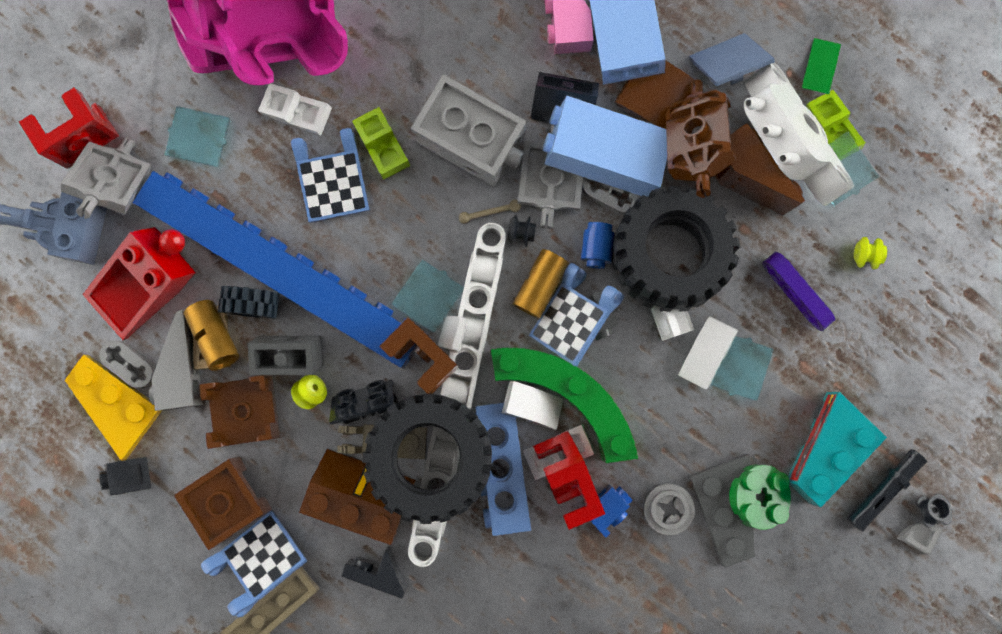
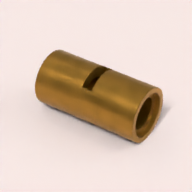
M541 249L529 272L530 276L528 279H525L512 304L527 314L540 319L569 262L549 250Z
M201 300L185 309L183 314L197 341L208 369L217 371L234 364L240 356L214 301Z

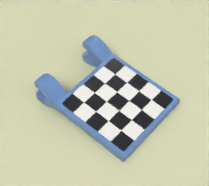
M351 128L340 130L344 152L309 159L305 140L302 138L291 140L309 223L370 211L355 133Z
M571 263L565 269L561 285L529 336L577 367L610 313L623 301L624 295L616 288L608 285L601 294L599 305L586 298L574 289L585 280L587 273L579 266Z
M271 510L220 552L204 560L201 563V568L205 574L217 576L227 564L230 566L246 593L231 601L227 608L232 616L243 617L260 599L308 560L274 511Z

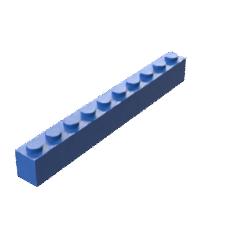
M155 171L151 173L132 203L398 367L405 369L415 353L414 349L418 346L417 344H414L400 359L388 356L379 347L402 324L391 317L394 312L380 302H377L374 307L365 301L367 294L352 285L349 290L340 286L338 283L341 278L324 269L322 274L311 268L314 264L313 261L300 253L296 257L291 256L285 252L288 246L276 238L271 237L267 241L260 237L261 229L246 220L243 225L234 221L235 213L220 204L216 209L208 205L209 197L192 188L190 193L182 189L181 185L183 182L170 173L166 172L164 177Z

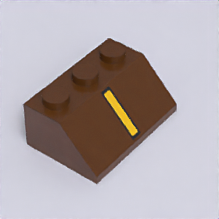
M326 449L309 482L299 513L392 545L402 522L401 515L395 512L391 514L384 509L386 505L380 499H375L371 493L373 488L370 482L366 483L364 476L366 464L357 458ZM403 475L407 481L415 485L416 479Z

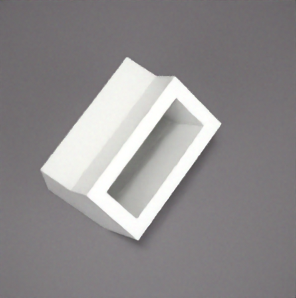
M653 306L651 309L662 341L694 330L688 311L679 312V309H673L671 312H660V307Z

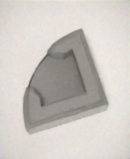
M922 522L915 523L906 527L898 535L897 539L930 556L943 527L935 525L932 528H928Z

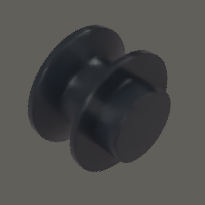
M517 215L510 219L508 240L511 246L517 240L523 241L525 247H527L528 241L534 242L536 223H530L531 216L528 217L526 222L519 221Z

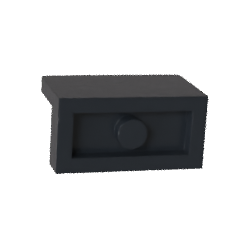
M539 72L531 118L550 122L555 105L561 106L566 96L596 105L599 83Z

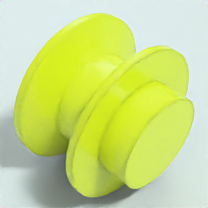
M862 237L856 244L854 260L859 268L864 267L866 262H869L872 269H877L880 264L886 261L887 247L883 245L882 239L877 238L873 244H869L868 238Z
M305 375L293 384L291 389L292 399L302 409H313L326 399V385L316 375Z

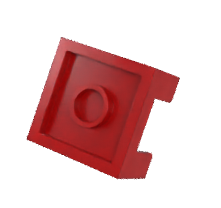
M75 87L61 96L73 118L54 130L45 133L36 117L32 114L19 121L37 153L66 169L73 166L89 141L105 146L119 137L101 106L93 103L90 107L82 93Z
M568 431L533 446L539 460L563 451L565 459L543 469L557 504H562L580 495L586 506L563 516L569 530L605 515L585 461Z

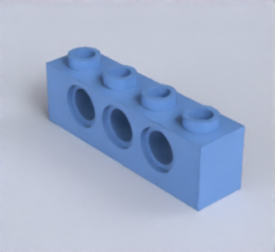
M504 403L475 407V414L485 426L486 431L492 427H499L505 433V439L501 444H491L492 462L497 459L507 461L509 471L504 476H496L490 470L488 482L481 496H487L489 508L483 509L485 528H492L493 536L531 531L516 417L502 413ZM507 491L512 494L514 500L509 507L502 508L496 504L495 497L499 492Z

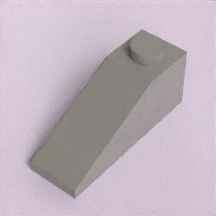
M179 310L175 313L152 376L149 398L152 405L155 406V411L203 405L199 386L201 384L199 370H194L193 334L183 314L184 310Z

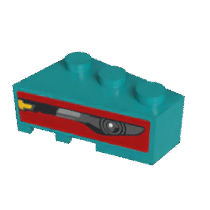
M841 392L826 393L823 399L824 404L817 419H814L810 427L812 430L804 446L802 445L788 475L790 486L809 504L820 508L887 438Z

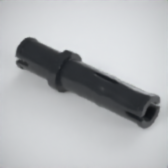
M910 449L894 468H888L885 472L887 476L854 510L847 520L863 532L902 489L906 490L910 486L909 481L927 463V460L916 450Z

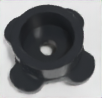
M937 493L931 498L921 496L916 500V505L921 509L923 516L922 523L926 527L932 528L939 523L948 525L952 522V506L942 494Z

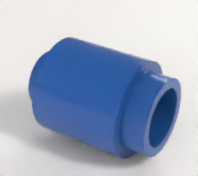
M604 222L588 223L587 229L584 230L581 261L587 262L586 267L605 269V264L612 263L613 242L615 238V233L612 232L613 225Z

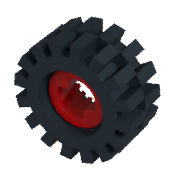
M221 286L218 312L246 317L277 319L280 293L249 287Z

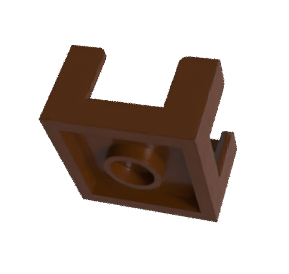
M408 317L379 347L388 356L400 359L414 344H417L418 346L414 351L427 364L431 360L435 362L418 379L417 384L427 394H434L459 366Z
M260 375L243 380L199 385L201 400H209L213 432L206 433L207 449L281 438L273 376Z
M240 457L226 460L174 494L177 502L208 550L220 545L251 522L273 510L264 496L259 499L257 498L243 476L242 472L246 471L247 468Z

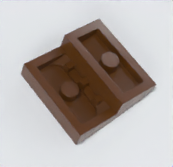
M665 60V73L627 80L614 103L631 117L666 129V112L671 104L687 99V96L691 95L690 82L694 81L695 83V79Z

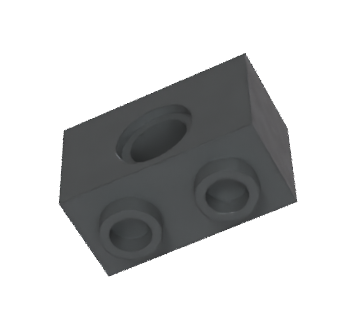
M258 336L247 343L249 375H314L322 367L321 336Z

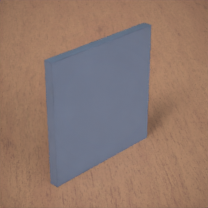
M745 33L689 56L690 61L716 86L729 81L731 85L743 81V75L775 62L774 57Z

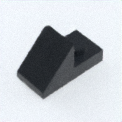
M390 546L386 548L379 568L373 567L374 562L362 557H356L355 560L350 558L345 564L341 577L401 599L403 598L407 584Z

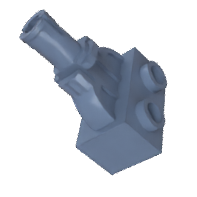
M61 192L60 198L51 199L44 203L33 201L30 203V207L43 210L41 212L0 204V212L10 215V217L0 215V225L25 228L37 232L24 231L23 235L27 239L36 240L43 248L48 250V255L64 260L95 265L107 208L96 206L90 218L85 219L84 215L80 217L76 212L83 200Z

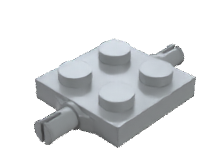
M551 124V133L553 132L554 128L553 124ZM525 141L517 204L535 206L542 209L539 227L545 228L546 217H548L547 229H552L554 211L561 209L579 211L583 177L545 165L547 152L543 151L544 142Z
M124 137L117 148L103 147L90 141L85 146L61 182V192L83 200L76 210L80 217L84 215L85 219L90 218L96 206H102L126 214L148 177L151 164L136 159L129 154L135 146L134 140L130 138L128 141V137Z

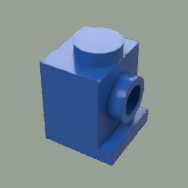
M610 484L598 494L605 515L591 520L605 538L610 534L606 528L610 524L615 527L621 523L628 515L625 512L630 507L628 504L633 501L620 486L615 490Z

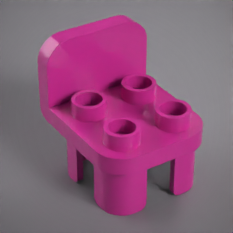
M167 0L177 44L189 67L196 73H212L233 69L241 81L250 85H265L274 82L273 71L268 63L298 59L310 75L318 76L329 74L338 69L345 61L348 53L347 34L345 29L335 19L334 0Z

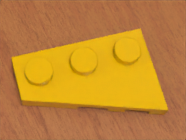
M83 355L64 380L121 461L127 460L161 413V411H155V406L152 405L148 397L128 385L89 355Z

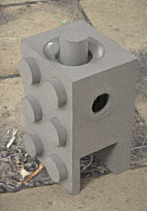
M443 74L410 129L412 133L417 135L414 140L416 143L495 187L507 165L516 169L524 156V152L517 148L525 136L527 121Z

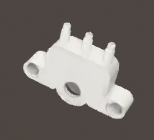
M775 62L762 67L745 80V86L752 96L744 101L745 113L776 164L787 177L792 180H804L816 200L823 206L830 204L854 188L852 179L828 144L826 133L812 112L802 104V100L788 78Z

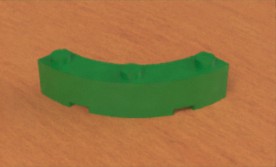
M525 348L491 349L495 381H522L536 384L566 399L582 414L589 424L598 443L603 462L612 463L638 459L632 433L621 410L606 390L586 372L573 366L572 363L541 351Z

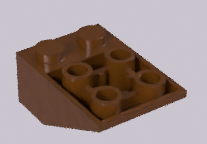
M746 123L730 134L731 149L736 156V161L714 176L721 186L781 215H785L806 201L802 196L803 192L799 184L792 179L790 180L781 171L754 128L751 129Z

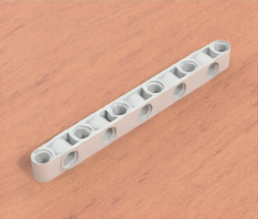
M487 223L478 231L458 317L468 320V325L460 352L450 350L449 357L456 363V359L460 354L469 353L474 358V364L469 370H460L458 368L443 383L441 395L458 400L470 410L503 264L505 232L496 223ZM489 232H494L499 235L501 240L496 246H487L483 242V237ZM481 292L487 297L486 305L481 308L472 307L469 299L473 293ZM433 426L420 486L423 489H430L429 482L433 478L443 479L447 484L455 476L459 467L460 452L458 445L448 432L439 427ZM413 520L408 556L414 565L426 567L435 561L447 521L420 524V521ZM420 542L428 543L432 547V554L428 557L419 556L415 549L416 544Z

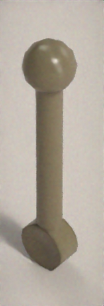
M514 199L508 205L469 214L462 212L459 214L458 220L462 224H466L471 219L509 210L517 213L521 209V204H517L518 200Z

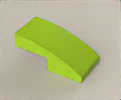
M834 90L806 104V107L824 129L828 144L839 160L863 149L866 142L848 120L851 113Z
M380 107L352 120L383 180L411 166Z

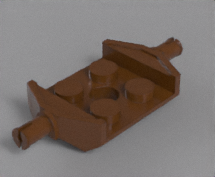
M696 79L695 83L694 81L690 82L691 95L687 96V99L671 104L666 112L668 171L673 179L696 181V195L700 198H705V193L707 197L711 194L710 178L735 162L736 156L731 149L728 114L731 102L725 93L717 90L703 93V81ZM702 126L698 132L691 134L695 127Z

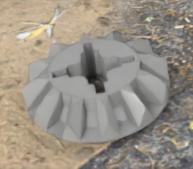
M665 483L654 487L648 496L645 497L643 512L647 523L655 531L664 535H676L686 530L692 523L695 506L691 495L679 485ZM673 499V507L681 514L679 516L669 513L667 518L665 517L664 519V511L657 503L668 504Z

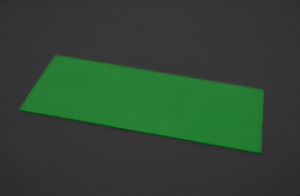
M814 38L802 88L826 94L830 93L841 44Z

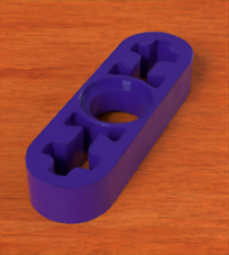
M775 251L762 262L766 272L811 325L819 331H824L835 321L832 311L781 253Z

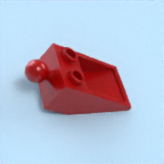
M156 227L130 232L82 294L122 341L129 338L172 300L196 273L179 254L185 247L183 234L174 229L166 230L161 234Z

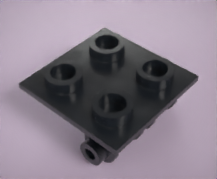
M376 380L369 383L365 388L355 391L354 389H345L338 392L336 396L332 397L329 424L333 425L340 422L348 424L360 420V416L365 419L367 414L371 413V416H375V412L381 414L387 411L388 407L398 402L396 393L393 394V380L385 382L384 380Z

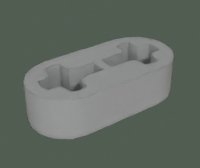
M583 178L582 192L584 196L616 214L624 215L629 207L632 208L638 199L637 194L600 183V186L608 190V192L601 189L592 192L590 190L591 184L588 183V180L592 182L594 180ZM612 192L618 196H621L623 192L628 194L627 200L631 204L625 203L623 207L617 205L618 199L610 195V193Z
M113 340L106 342L102 346L99 354L100 360L115 375L134 388H147L152 385L155 365L132 346L122 341ZM112 349H121L119 355L122 358H124L126 362L124 363L123 361L119 360L112 361L114 355L111 353ZM131 367L146 368L144 371V375L147 376L146 379L136 380L138 374Z

